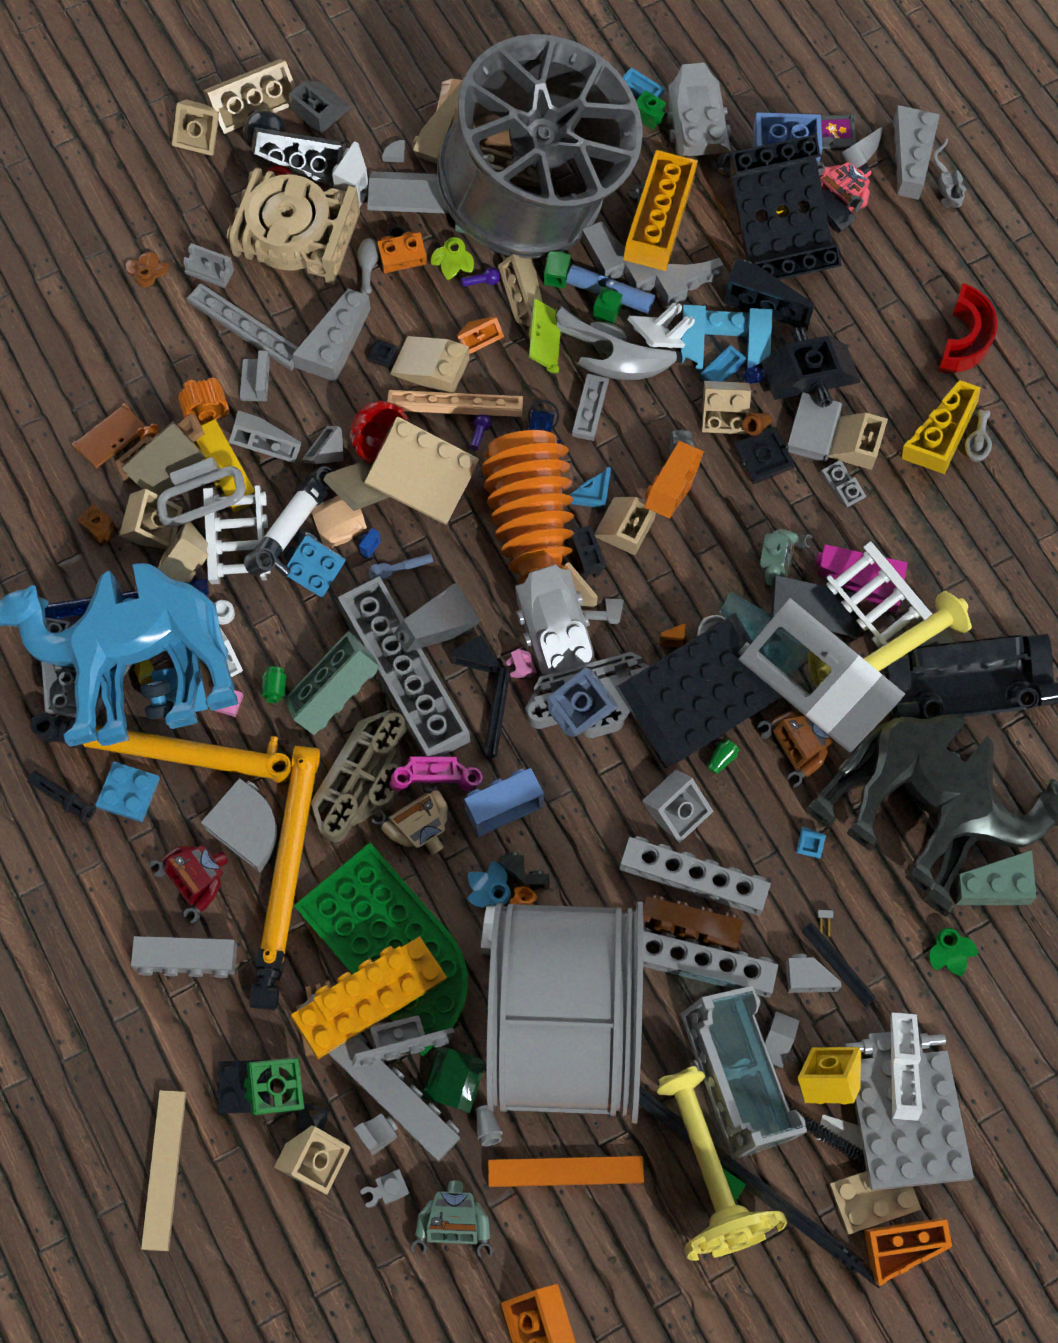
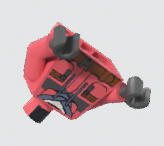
M817 161L822 191L827 188L850 211L855 208V212H858L859 209L867 206L870 195L868 189L870 181L867 177L871 175V170L867 165L863 164L857 169L847 162L843 165L825 167L821 162Z

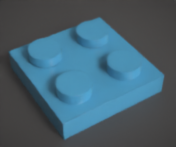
M113 762L97 800L96 807L143 822L160 777Z

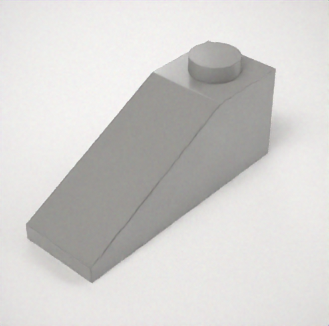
M241 411L237 412L229 443L295 463L301 446L300 441L260 417Z

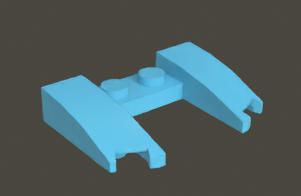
M683 305L682 320L686 316L688 318L692 316L695 322L681 337V340L685 343L684 348H681L683 356L681 363H684L685 358H688L698 363L695 370L703 371L705 334L748 337L747 374H753V366L760 364L770 356L772 309L750 308L749 313L706 311V306Z

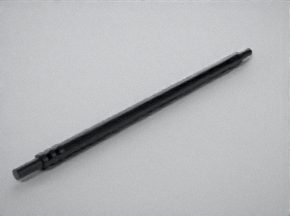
M640 1086L639 1105L692 1146L683 1119ZM714 1144L722 1168L745 1183L746 1189L774 1211L784 1213L788 1222L856 1274L858 1272L878 1289L881 1287L875 1285L873 1271L864 1264L865 1261L740 1163L732 1160L731 1156Z

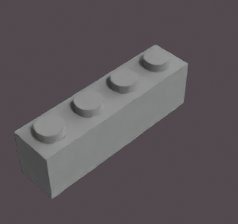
M134 936L131 967L138 971L139 975L145 976L153 975V972H163L165 976H178V973H188L190 977H203V973L213 974V977L227 978L228 974H235L237 944L235 940Z

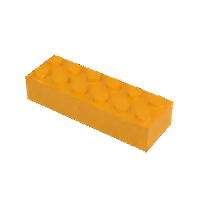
M656 150L626 242L624 261L666 271L694 181L698 160Z

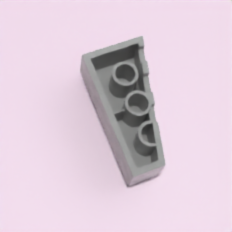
M900 105L897 106L893 126L895 127L894 142L896 144L895 160L897 161L898 195L919 200L925 182L940 114Z

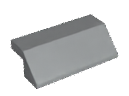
M371 171L367 210L449 213L441 197L437 174Z

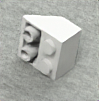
M354 141L351 147L345 150L339 165L336 164L333 168L332 176L334 189L347 191L348 186L357 188L360 208L368 196L369 187L364 159L359 144Z

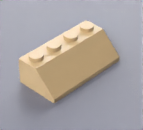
M279 59L205 89L203 92L208 105L219 112L218 125L223 134L244 126L248 114L253 110H270L276 113L290 107L289 93L296 86L286 61Z

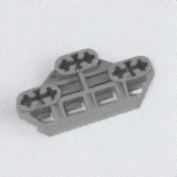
M628 652L540 676L534 687V693L525 707L528 723L535 729L558 724L552 716H549L547 698L586 667L597 677L612 672L615 673L613 676L599 680L616 701L618 708L603 718L605 725L602 726L601 720L594 727H590L582 732V734L588 738H595L616 732L623 727L624 720L630 714V710L615 686L649 666L642 662V657L633 652ZM634 666L639 667L638 669L631 670V675H628L626 668H631ZM551 689V693L538 696L540 691ZM539 712V714L542 715V717L538 718V716L535 715V713ZM614 715V717L618 718V720L614 721V719L610 716Z

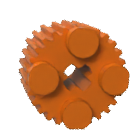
M209 378L206 381L199 380L198 382L188 380L183 384L184 389H182V392H179L178 401L184 419L190 414L196 415L202 426L214 419L217 420V418L221 417L223 419L228 416L229 407L218 379Z

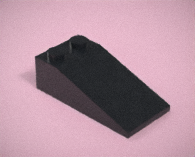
M736 259L728 279L724 304L748 312L750 308L772 309L773 320L798 328L804 327L805 330H808L815 306L814 303L758 265L747 260Z

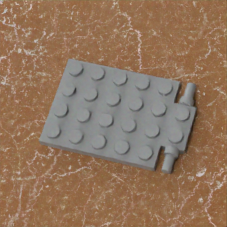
M891 1032L868 1034L867 1039H862L861 1042L845 1044V1047H860L864 1055L870 1054L871 1056L869 1059H861V1086L854 1102L870 1191L967 1181L974 1178L948 1051L923 1053L922 1049H927L931 1045L946 1044L945 1034H919L921 1057L919 1077L922 1113L918 1121L892 1119Z

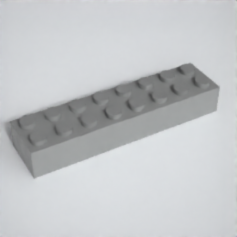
M380 576L339 596L338 601L341 611L357 639L370 651L380 667L376 673L398 712L404 717L405 724L423 756L442 757L469 743L470 733L422 649L405 652L394 635V632L404 618Z

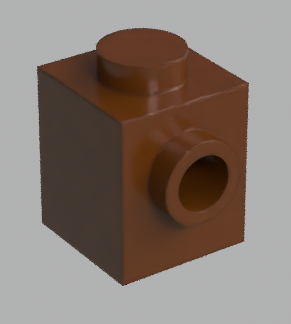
M94 504L77 519L81 529L101 546L106 541H110L117 531L114 521Z

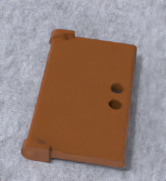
M125 403L121 404L120 408L79 440L71 443L72 448L81 453L96 469L138 437L136 432L139 428L146 427Z

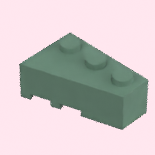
M1032 850L960 874L954 881L956 905H1030L1036 899Z

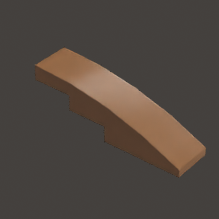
M190 414L177 424L193 443L205 434L196 415ZM146 436L115 461L123 481H128L131 478L125 473L122 466L156 436L153 438Z

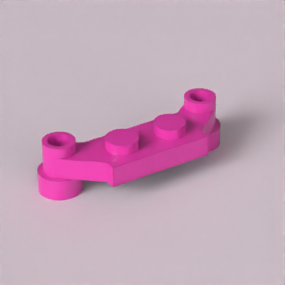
M410 757L405 767L397 768L392 774L390 787L394 791H401L408 787L410 783H457L462 790L471 791L482 782L483 775L475 767L465 768L457 762V757Z

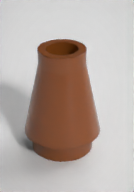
M768 413L748 414L743 421L745 432L750 435L760 434L771 424V416Z

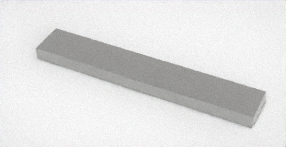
M200 283L186 298L189 304L260 351H268L269 357L290 371L295 368L292 354L298 349L297 346Z

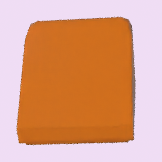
M681 624L662 632L659 645L681 647L684 642L686 624Z

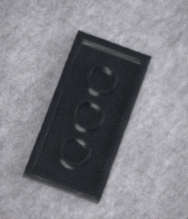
M777 575L773 577L770 621L791 598L835 636L852 640L859 638L860 625L856 620L860 617L854 610L849 613L841 603L844 598L839 592L834 595L826 586ZM844 591L849 596V598L855 594L853 592ZM861 601L856 605L859 610H861Z

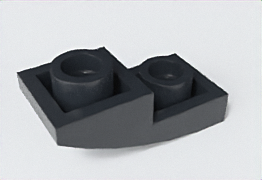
M827 188L822 191L828 221L837 233L857 220L836 195Z

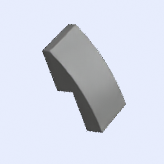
M841 460L820 471L821 476L831 491L846 508L866 498L855 477L851 478Z

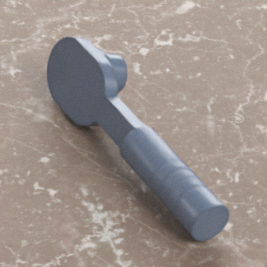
M432 554L405 560L402 563L391 566L387 563L374 564L369 570V577L373 580L380 576L382 580L391 577L394 572L434 562Z

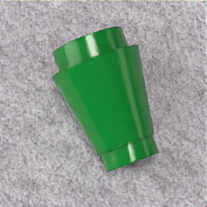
M724 738L722 742L719 741L706 767L718 775L720 771L738 757L737 753L740 749L733 742Z

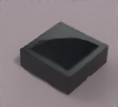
M304 1103V1109L301 1111L296 1128L305 1131L313 1125L323 1131L329 1110Z

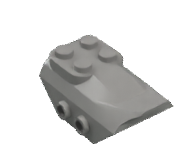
M705 63L683 64L674 81L668 85L669 112H667V125H671L672 128L669 131L670 143H674L675 152L678 156L682 157L731 153L729 144L731 130L730 125H726L728 113L727 107H723L719 81L712 75Z
M554 564L530 572L524 583L515 586L519 608L516 615L520 625L524 624L526 633H523L525 644L527 647H531L541 673L551 674L587 664L595 656L587 626L590 624L586 613H582L580 606L583 604L582 596L575 589L570 569L563 570Z

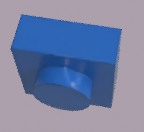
M371 528L368 534L365 533L359 541L361 556L369 560L381 543L380 532Z

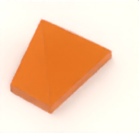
M493 316L468 322L456 336L459 343L469 346V354L503 338L504 334L497 317Z

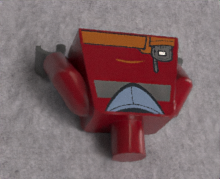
M177 846L164 855L162 861H151L149 868L155 869L159 866V870L154 872L153 875L160 878L166 873L189 905H195L194 908H188L183 913V916L186 918L189 913L194 912L195 918L190 923L195 924L200 920L199 912L204 911L215 899L221 886L220 879L223 874L220 867L227 864L228 860L224 852L218 851L211 855L204 846L196 848L194 846Z

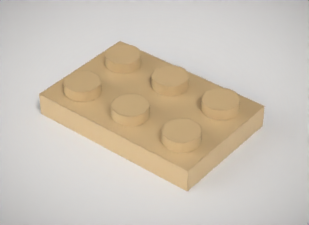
M867 1171L828 1184L847 1235L921 1210L913 1186L870 1191Z

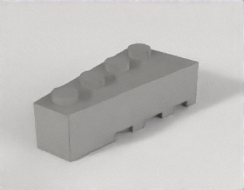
M348 289L292 354L295 368L336 382L371 310L369 296Z

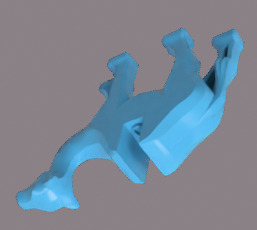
M140 563L133 564L139 595L138 599H123L121 585L109 570L100 576L85 614L70 628L60 633H51L47 630L45 624V608L49 602L43 598H38L36 586L32 585L27 589L9 593L0 600V626L18 627L24 646L35 659L47 664L75 668L77 674L75 680L76 719L72 728L64 734L65 743L71 747L97 740L102 746H108L129 740L126 729L123 692L126 665L148 660L163 651H168L178 675L176 702L172 710L165 717L166 725L169 728L175 729L198 722L194 707L202 678L199 658L210 670L214 684L212 692L205 701L209 710L214 711L238 704L228 668V653L219 626L216 604L192 585L170 579L156 567ZM101 684V698L107 710V723L96 733L95 707Z

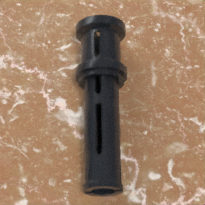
M36 770L27 779L28 784L61 804L64 812L72 813L79 818L81 823L85 824L93 817L96 805L93 803L88 804L80 798L79 794L69 793ZM45 785L51 788L52 790L56 791L57 794L48 789L47 787H45Z

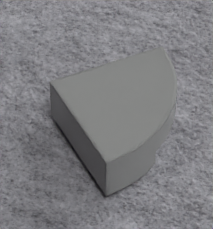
M405 140L395 141L387 146L383 152V162H404Z

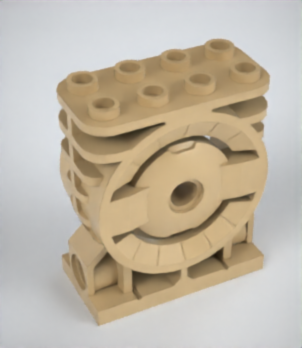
M255 168L254 171L249 173L247 189L242 191L241 205L236 208L234 223L232 226H229L227 231V238L230 239V250L233 256L239 257L244 252L245 258L252 260L254 255H256L259 262H264L280 270H299L305 268L308 273L325 277L326 283L334 285L360 214L357 188L348 186L347 191L332 188L323 192L317 184L305 177L298 175L275 176L272 171H268L263 176L262 170ZM312 208L316 210V215L313 223ZM262 216L264 225L266 229L269 231L266 238L264 237V235L266 234V230L261 225L259 220Z

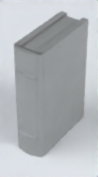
M802 392L788 442V452L826 462L832 448L831 445L837 423L840 419L842 403L833 401L831 405L825 407L823 402L824 408H821L815 395Z

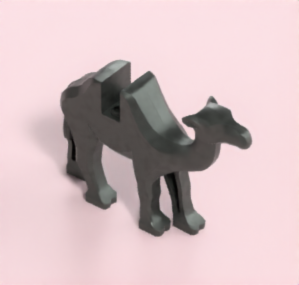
M952 714L930 719L913 717L893 718L890 722L876 726L864 738L854 753L839 767L837 774L830 783L818 794L817 799L810 803L806 812L824 827L830 828L835 821L833 808L838 799L849 790L866 785L861 792V802L856 821L847 831V834L867 850H872L877 841L873 832V822L878 807L892 791L903 785L916 804L938 819L936 828L927 841L923 853L913 864L912 869L905 878L926 893V896L923 898L925 903L944 917H948L954 910V905L949 896L951 884L966 859L968 849L976 841L985 840L1009 847H1026L1039 841L1053 825L1058 826V781L1051 779L1046 791L1039 793V799L1031 811L1024 816H1017L1006 809L993 786L994 745L988 735L965 763L958 753L947 749L967 720ZM943 855L939 872L934 880L931 868L935 861Z

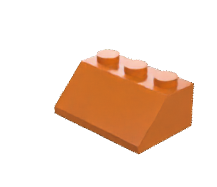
M558 1284L536 1289L501 1303L512 1343H576Z

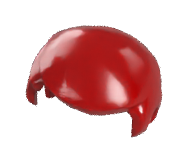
M374 401L366 404L355 415L350 427V438L356 454L365 462L373 464L389 427L396 417L408 421V417L403 413V409L400 406L387 401Z

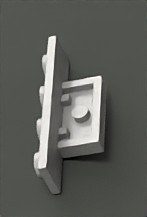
M419 1015L372 1027L369 1032L374 1049L355 1054L352 1064L353 1066L361 1065V1067H368L375 1064L376 1060L386 1058L389 1061L400 1057L401 1053L410 1051V1054H415L425 1050L427 1046H444L451 1040L454 1029L449 1028L425 1035Z

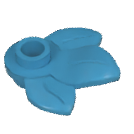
M492 861L487 873H468L469 885L473 892L468 896L467 900L472 905L486 907L490 904L496 906L497 903L503 905L508 903L511 891L508 885H506L507 873L499 863ZM496 891H501L503 893V896L501 898H496L494 896V893Z

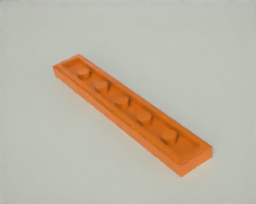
M643 1156L488 1160L489 1187L644 1183Z

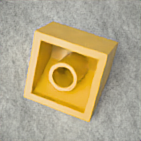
M860 1047L811 1048L798 1076L805 1103L849 1104L855 1102L861 1086Z

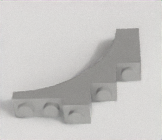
M602 221L582 229V243L600 275L616 280L624 274L630 286L645 292H649L653 287H656L666 307L671 306L673 303L676 305L683 303L687 299L688 290H695L700 285L714 282L722 276L724 264L720 258L689 265L668 264L666 271L624 261L625 246L609 232Z

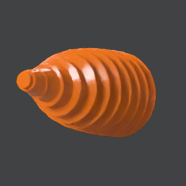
M518 431L494 439L488 445V450L486 451L487 460L481 467L482 474L487 477L484 482V488L491 494L487 499V504L491 509L495 510L491 515V521L499 526L495 536L499 541L505 543L501 548L502 555L513 559L509 563L508 569L513 573L521 575L518 584L524 583L530 572L554 564L563 570L567 569V566L561 564L562 558L572 552L571 548L563 546L564 540L574 535L572 530L564 528V524L574 518V514L564 511V507L571 504L574 498L563 494V491L572 485V481L561 477L571 466L568 462L559 460L569 452V449L565 445L558 444L556 435L548 431Z

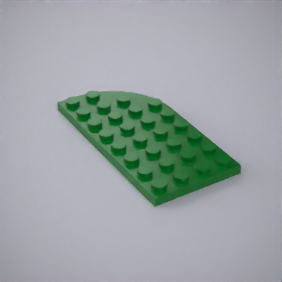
M369 843L297 902L294 907L352 975L359 971L358 966L364 961L371 959L374 962L381 958L379 954L384 949L390 946L394 949L399 946L403 947L420 936L447 976V979L388 1017L394 1022L419 1015L425 1035L453 1028L464 1009L468 991L467 967L461 949L448 930L376 848ZM434 1045L425 1047V1050L419 1052V1054L423 1057Z

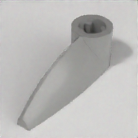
M880 127L841 152L845 162L851 163L856 168L868 162L879 146L883 128Z

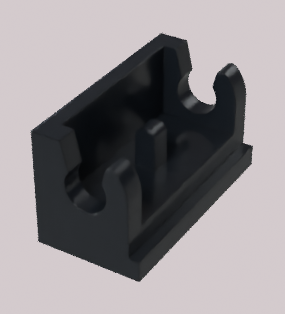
M592 526L573 529L574 535L564 541L566 547L572 549V552L569 554L572 565L584 580L590 574H593L594 578H596L606 568V564Z

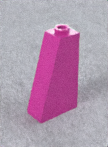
M825 545L823 551L818 552L815 565L819 566L818 575L825 579L831 575L835 580L864 555L862 552ZM886 558L904 580L908 562ZM875 562L872 565L869 563L842 587L857 593L874 579L881 569ZM891 580L887 583L884 582L864 599L879 605L894 593L893 590L896 586ZM901 599L890 607L888 611L896 613Z

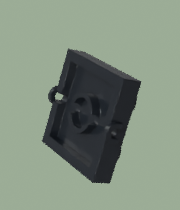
M775 427L734 443L733 448L753 485L794 469L795 464L788 452V444L782 441Z
M266 1060L219 1061V1082H217L216 1091L218 1093L219 1114L252 1113L251 1102H248L245 1098L247 1088H244V1082L248 1078L247 1063ZM267 1068L260 1074L257 1084L267 1082L271 1077L270 1068ZM271 1081V1082H270V1084H271V1090H272V1092H273V1091H274V1082ZM267 1091L258 1092L260 1098L265 1103L271 1105V1095Z

